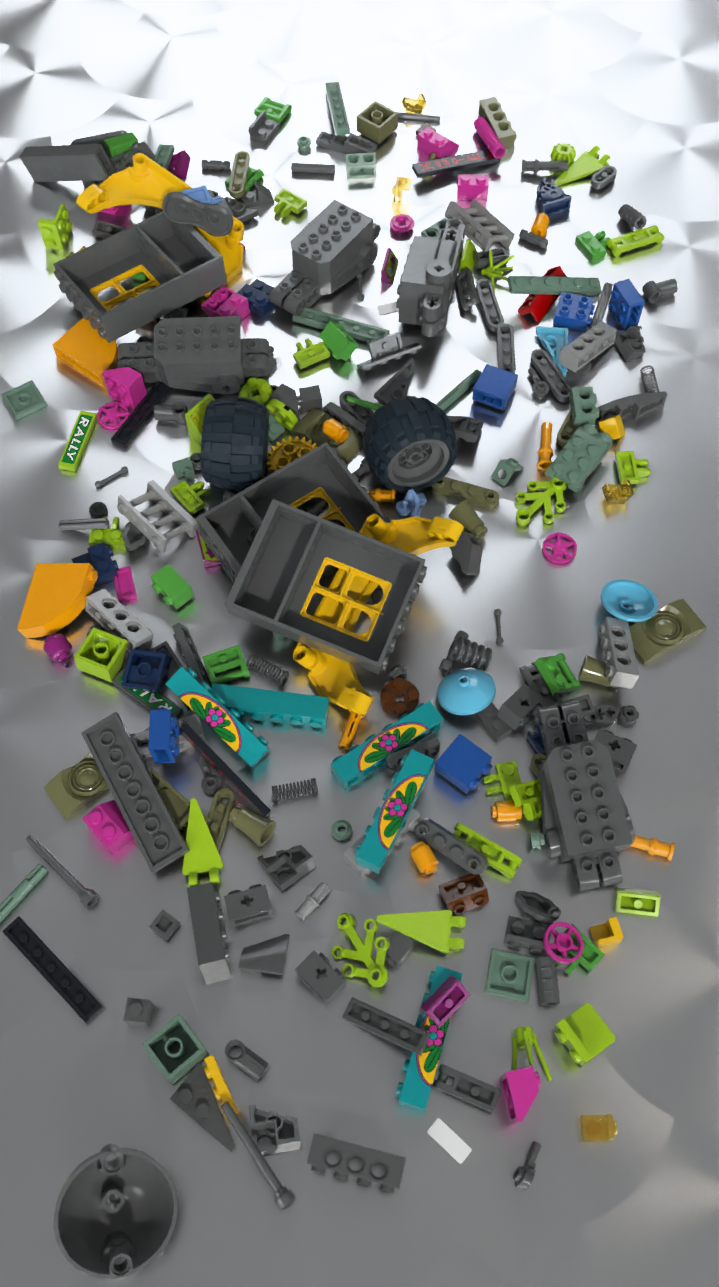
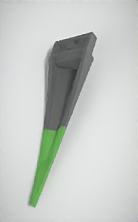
M351 396L346 398L347 401L375 411L383 406ZM447 415L454 428L457 440L461 437L467 442L476 443L484 422L468 416Z

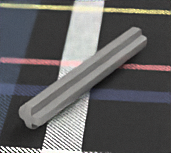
M606 282L604 284L589 329L602 320L612 291V283Z

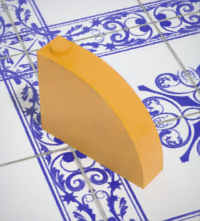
M84 317L52 344L57 357L103 387L106 384L104 383L102 372L104 370L118 369V346L116 340L108 343L104 338H101L97 329H93L89 320H85Z
M90 563L36 564L17 630L26 638H38L50 635L67 626L85 608L86 597L92 595L95 581L98 578V572Z

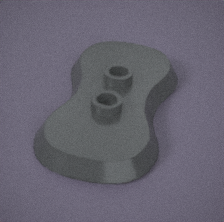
M170 192L163 200V213L174 224L196 226L215 237L225 236L232 230V214L221 205L203 204L181 192Z

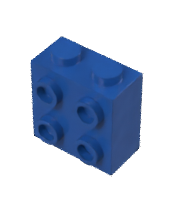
M625 279L614 283L608 308L615 316L617 323L625 330L630 326H637L639 324L645 301L630 279Z
M561 291L553 327L568 328L570 331L584 333L586 327H590L592 317L589 316L594 313L595 305H592L594 298Z
M486 364L473 388L472 400L504 410L516 388L518 375Z
M157 708L156 710H150L148 749L155 764L176 763V756H179V743H176V737H180V726L177 725V718L173 717L171 709Z
M459 734L435 762L434 770L467 794L470 789L475 790L480 783L479 778L483 774L486 776L491 770L492 756Z

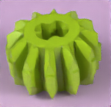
M558 142L557 145H553L550 160H568L569 167L576 158L575 146H570V143L566 144L563 142L561 144Z

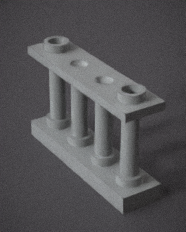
M473 199L470 208H461L455 201H450L444 214L448 220L457 218L462 221V224H466L465 235L484 252L489 250L492 242L498 241L509 249L516 235L476 199Z
M154 480L147 482L145 494L129 502L122 495L118 496L117 509L120 514L124 515L162 553L166 552L167 540L183 532L191 538L197 536V521ZM148 500H152L156 504L140 513L134 508ZM160 510L167 514V516L153 523L146 519V517ZM171 521L178 525V527L164 534L157 530V528Z

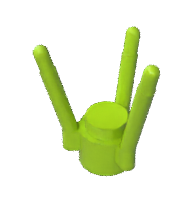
M523 1026L514 1029L515 1036L511 1037L513 1043L512 1071L517 1070L518 1045L520 1049H526L529 1065H534L531 1047L534 1045L547 1079L551 1081L552 1076L538 1044L537 1036L533 1034L532 1027Z

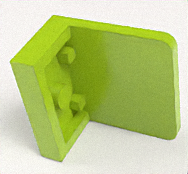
M61 204L54 220L39 218L37 222L44 245L47 248L64 249L65 243L68 242L69 233L72 231L73 226L69 220V211L66 210L65 204Z
M585 1003L567 1018L559 1021L553 1028L557 1039L567 1046L570 1050L571 1058L577 1064L579 1063L581 1067L616 1040L615 1035L590 1003Z

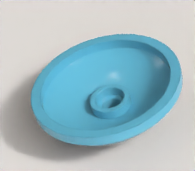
M614 580L607 583L601 591L600 598L605 609L616 618L624 621L641 622L648 620L655 615L658 608V601L654 593L646 586L635 581Z
M462 668L449 673L441 680L437 688L439 704L446 711L456 715H471L482 711L490 705L496 694L493 678L487 672L476 668Z

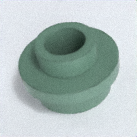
M301 136L296 141L299 149L307 150L310 148L311 139L309 137Z
M346 820L336 821L331 828L333 837L340 841L347 840L352 834L351 824ZM344 827L346 830L344 832H339L338 828Z
M537 828L536 831H531L533 848L540 850L542 845H546L545 834L541 832L540 828Z

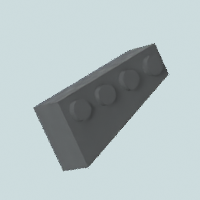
M212 882L187 888L198 965L205 983L208 985L232 979L229 960L231 959L229 947L225 945L227 933L225 927H222L221 921H224L222 908H218V902H221L219 890L214 889Z

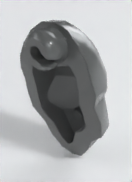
M131 522L126 524L125 530L122 533L125 547L129 551H134L138 547L143 546L147 540V537Z
M517 891L515 893V900L521 909L532 915L537 921L553 923L559 919L561 910L551 900L536 892Z

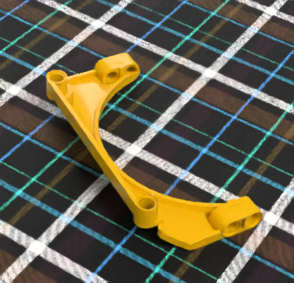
M136 153L132 158V167L129 166L120 172L112 174L99 186L96 184L90 185L77 197L76 204L89 214H94L114 206L130 204L148 205L162 209L163 200L168 193L192 189V187L145 154ZM232 216L233 227L231 232L222 237L212 236L201 228L192 226L223 256L227 283L223 285L225 287L242 271L243 245L240 243L244 239V224L234 216ZM219 288L205 294L204 296H206L207 298L211 297Z
M372 514L366 519L359 533L417 556L430 550L455 546L464 530V526L455 520L437 516L433 520L414 516L391 520L390 523H387L379 515ZM339 569L328 589L335 592L340 591L347 572ZM356 576L347 595L366 604L378 584ZM324 596L313 616L335 624L343 609V604ZM356 608L350 610L344 624L346 630L354 633L361 610ZM298 642L293 652V659L304 668L310 670L307 676L318 696L329 697V702L365 716L374 698L360 684L353 664Z

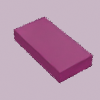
M131 567L119 568L116 571L118 577H114L118 601L123 603L138 599Z

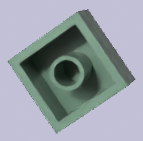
M180 1014L176 1015L142 1043L171 1084L176 1083L196 1066L198 1062L209 1055Z

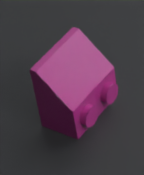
M426 127L418 134L417 150L429 157L431 153H435L437 155L435 159L446 158L459 148V144L429 127Z
M457 175V200H488L489 175Z
M115 800L97 805L82 818L112 855L133 838Z
M533 1066L508 1071L500 1077L511 1125L523 1121L539 1092L538 1086H541V1080L538 1071L535 1072Z

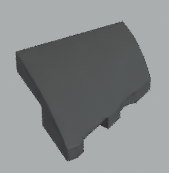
M630 326L627 330H617L615 344L625 361L635 359L645 353L644 338L640 336L641 326Z
M302 845L294 846L289 850L276 851L275 856L264 858L263 855L257 857L260 865L282 891L316 867L313 856Z
M284 934L243 948L238 966L239 970L258 974L263 972L282 975L290 934Z
M254 1105L249 1106L252 1140L263 1156L301 1149L297 1118L288 1115L280 1116L277 1112L271 1110L268 1113L256 1109Z

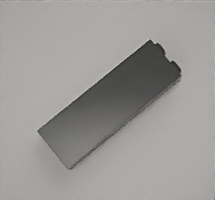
M101 144L25 147L19 157L34 182L106 180L115 171Z

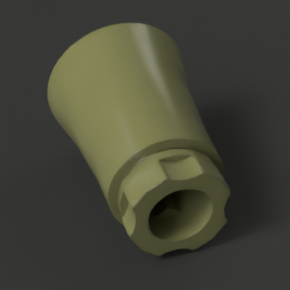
M468 500L456 505L449 514L450 519L462 524L464 531L473 533L478 540L483 538L488 532L484 522L476 514Z
M586 655L578 680L607 687L611 686L617 689V686L609 685L605 663Z
M241 804L234 807L229 814V822L250 837L258 846H263L269 840L276 827L275 821L265 818Z

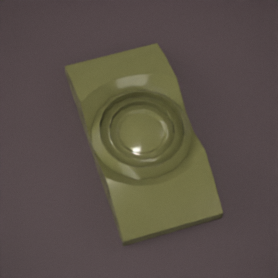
M312 408L290 430L292 434L300 439L305 437V442L311 439L312 444L316 443L317 447L327 442L330 447L336 450L340 460H344L346 464L363 448V439L350 427L345 426L349 431V435L343 443L336 442L324 434L323 424L332 417L318 409Z
M680 599L667 604L650 619L636 622L629 628L634 652L645 664L705 630L706 626L686 601Z
M91 752L76 765L62 770L44 787L65 820L110 790Z
M151 768L149 773L186 842L190 801ZM203 814L205 821L208 824L210 819L205 814Z

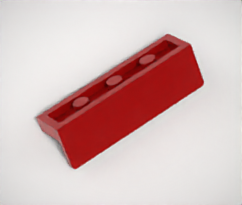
M560 266L548 269L543 275L567 277ZM529 294L517 311L520 316L531 313L535 321L540 322L559 295Z

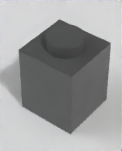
M319 385L299 388L297 402L298 406L302 407V412H308L312 408L323 409Z
M395 931L388 939L390 946L386 952L385 962L390 966L394 964L399 967L414 948L415 942L408 936Z
M127 998L123 1021L132 1026L150 1027L154 1004L147 999Z

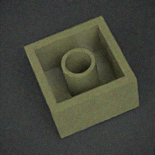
M374 101L356 116L357 132L380 144L398 128V112Z

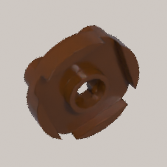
M395 678L393 681L388 682L381 691L380 701L382 708L392 717L398 718V716L406 713L410 714L419 704V691L411 682L402 678ZM403 695L404 701L399 700L397 702L396 696Z

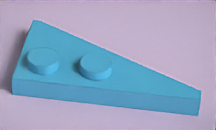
M536 326V334L546 352L566 378L567 368L559 364V353L563 347L568 345V328Z

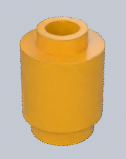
M539 213L534 218L531 227L532 233L541 237L545 236L550 223L547 214Z
M335 419L326 420L323 424V433L334 441L343 443L347 439L349 431Z
M495 801L494 805H491V817L495 818L496 822H516L517 819L522 818V806L516 807L514 801Z
M421 841L410 848L411 857L420 873L430 874L437 869L436 866L439 862L428 844Z

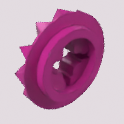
M398 214L391 218L390 228L395 233L407 234L408 231L413 230L415 222L407 214Z

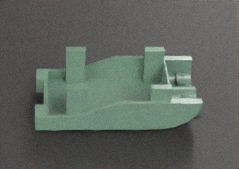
M590 424L581 426L546 470L545 475L551 479L554 477L567 483L569 489L576 492L582 487L585 479L595 470L612 447V437L605 432H598Z

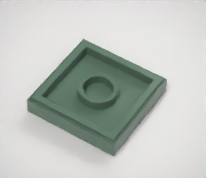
M33 380L1 394L16 420L48 406Z
M491 948L484 993L528 1002L535 957Z

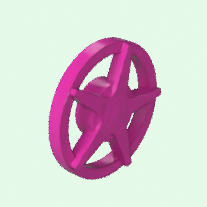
M119 402L107 403L100 407L97 413L99 424L103 428L111 430L120 428L129 417L128 408ZM118 407L123 408L126 412H119ZM105 412L106 416L100 420L101 413ZM121 416H126L121 423L117 424ZM109 421L115 423V425H106L104 422Z
M557 532L545 538L542 551L549 561L564 564L570 562L575 557L577 545L569 535ZM557 537L556 542H548L550 539ZM561 537L569 540L570 542L565 543L561 541ZM573 545L574 552L570 555L567 552V547ZM545 546L552 548V557L547 553ZM556 555H565L567 559L559 560L555 559Z
M556 922L550 925L544 933L543 942L545 950L555 961L569 964L581 956L584 948L583 939L579 931L571 924ZM560 926L569 930L567 933L559 934L554 927ZM550 931L555 938L554 943L551 945L548 942ZM571 932L576 936L579 947L573 945V940L570 937ZM556 948L560 951L562 958L558 957L551 949ZM568 950L578 951L574 958L567 959Z

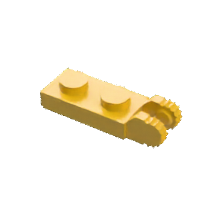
M213 1055L204 1058L207 1065L203 1066L208 1079L213 1078L216 1086L212 1089L217 1100L222 1099L223 1104L229 1102L236 1115L239 1116L236 1103L216 1058Z

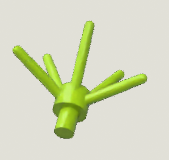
M489 250L490 266L482 269L481 273L491 278L494 291V277L507 281L508 278L502 275L503 271L513 269V266L499 267L515 257L514 254L493 266L492 250Z

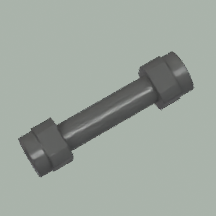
M460 630L454 640L459 636H462L465 640L468 639L469 635ZM455 654L451 658L447 656L446 659L442 660L439 666V670L442 673L449 674L453 668Z

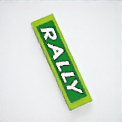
M79 412L59 461V469L76 472L96 423V413Z

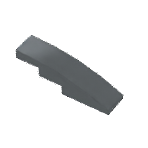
M323 130L318 135L315 143L321 147L344 154L373 153L378 145L351 132L349 136L332 135Z
M649 392L611 401L598 407L599 418L596 419L600 422L603 419L620 414L621 419L630 414L638 418L663 406L667 392Z

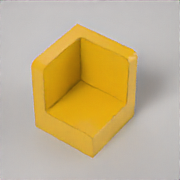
M620 414L598 422L601 432L609 434L613 440L621 438L626 434Z
M617 917L609 918L606 923L589 928L593 943L598 948L618 944L624 939Z

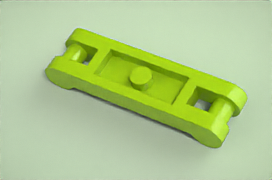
M652 225L608 240L606 245L609 249H612L613 255L617 257L622 252L653 242L660 243L664 240V235L662 232H659L657 225Z
M461 823L455 825L454 835L459 838L461 835L467 836L465 842L483 853L488 859L489 866L501 872L505 877L513 879L516 867H519L522 863L520 857ZM504 858L509 861L508 866L502 864Z

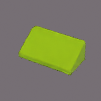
M469 238L466 239L460 259V273L467 268L471 271L473 270L474 253L477 250Z
M616 887L615 912L659 917L661 895L657 891Z

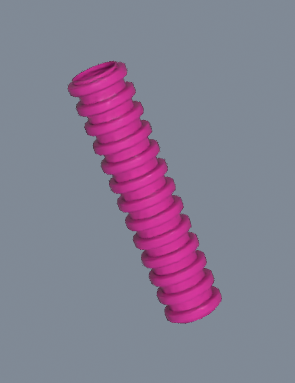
M484 117L476 118L473 124L474 128L494 158H502L506 152L505 147Z

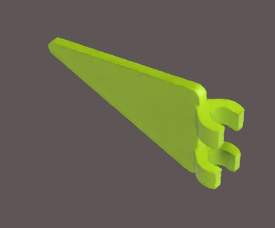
M595 145L589 152L584 151L568 167V171H564L554 181V185L560 186L592 175L604 166L610 165L608 160L611 157L606 153L598 160L600 154L597 152L601 148Z
M192 798L186 835V844L190 851L184 855L182 873L185 876L188 875L189 887L200 885L198 873L209 872L210 882L213 885L221 883L219 870L224 868V864L196 798Z
M451 910L383 914L376 917L377 922L440 952L447 953L449 949L460 951V948H464L465 939L450 938L451 928L462 929V927H466V918L452 916Z

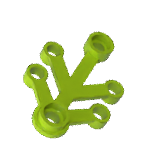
M556 477L550 481H529L527 490L530 493L518 492L515 500L518 504H524L526 500L536 501L528 509L517 511V523L520 525L528 524L531 515L543 504L545 511L543 521L546 524L553 523L554 513H552L551 496L554 493L556 494L555 510L559 513L564 512L566 503L563 499V491L567 488V483ZM538 489H547L545 492H536Z
M349 913L340 914L337 918V925L341 930L346 931L357 951L348 950L343 946L336 945L331 950L332 957L335 959L347 958L364 961L368 969L356 968L355 965L347 963L342 967V973L345 977L352 978L357 976L367 978L370 985L374 987L384 986L389 979V973L384 964L390 941L382 936L375 940L379 924L374 919H367L364 922V929L367 932L365 943H363L354 928L356 925L355 917ZM344 918H346V924H345V925H343V920H344ZM371 922L374 924L372 929L369 928ZM374 940L375 947L378 949L376 962L372 958ZM384 940L385 944L381 948L380 942ZM338 949L341 950V953H340L339 956H337V950H338ZM349 967L352 969L350 974L347 973ZM379 972V978L376 980L375 974Z

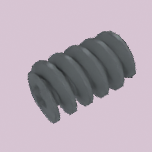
M459 636L453 640L448 657L451 658L455 654L456 661L462 657V663L469 660V666H472L476 662V669L483 665V671H485L492 658V649L489 647L485 648L481 644L478 645L477 642L471 643L469 639L464 640L462 636Z

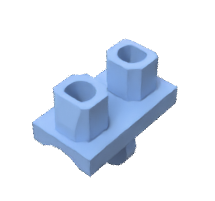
M413 489L408 490L404 501L396 504L395 511L399 516H404L405 518L420 517V506L425 505L427 500L423 493L416 494Z

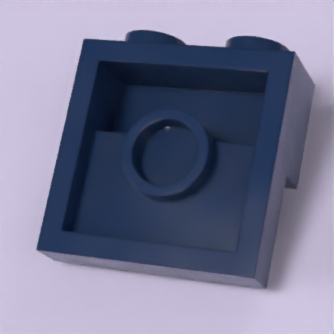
M257 278L251 285L245 284L237 292L248 299L250 310L262 316L275 305L269 301L270 293L274 287Z
M105 542L87 548L88 553L72 558L73 563H90L98 572V578L95 581L94 587L114 580L115 576L118 577L116 571L119 570L116 560L112 561L111 557L114 554L110 546L106 547Z
M141 647L138 650L131 649L121 686L128 689L160 693L163 678L168 675L172 658L167 655V652L162 650L151 652Z

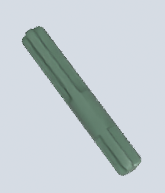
M475 369L438 401L436 405L444 411L477 382L482 372Z
M38 864L0 904V923L48 872L42 864Z

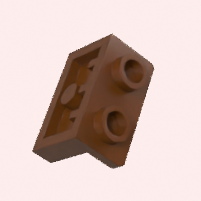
M470 873L438 886L447 909L452 911V916L460 915L489 903L487 887L479 874Z

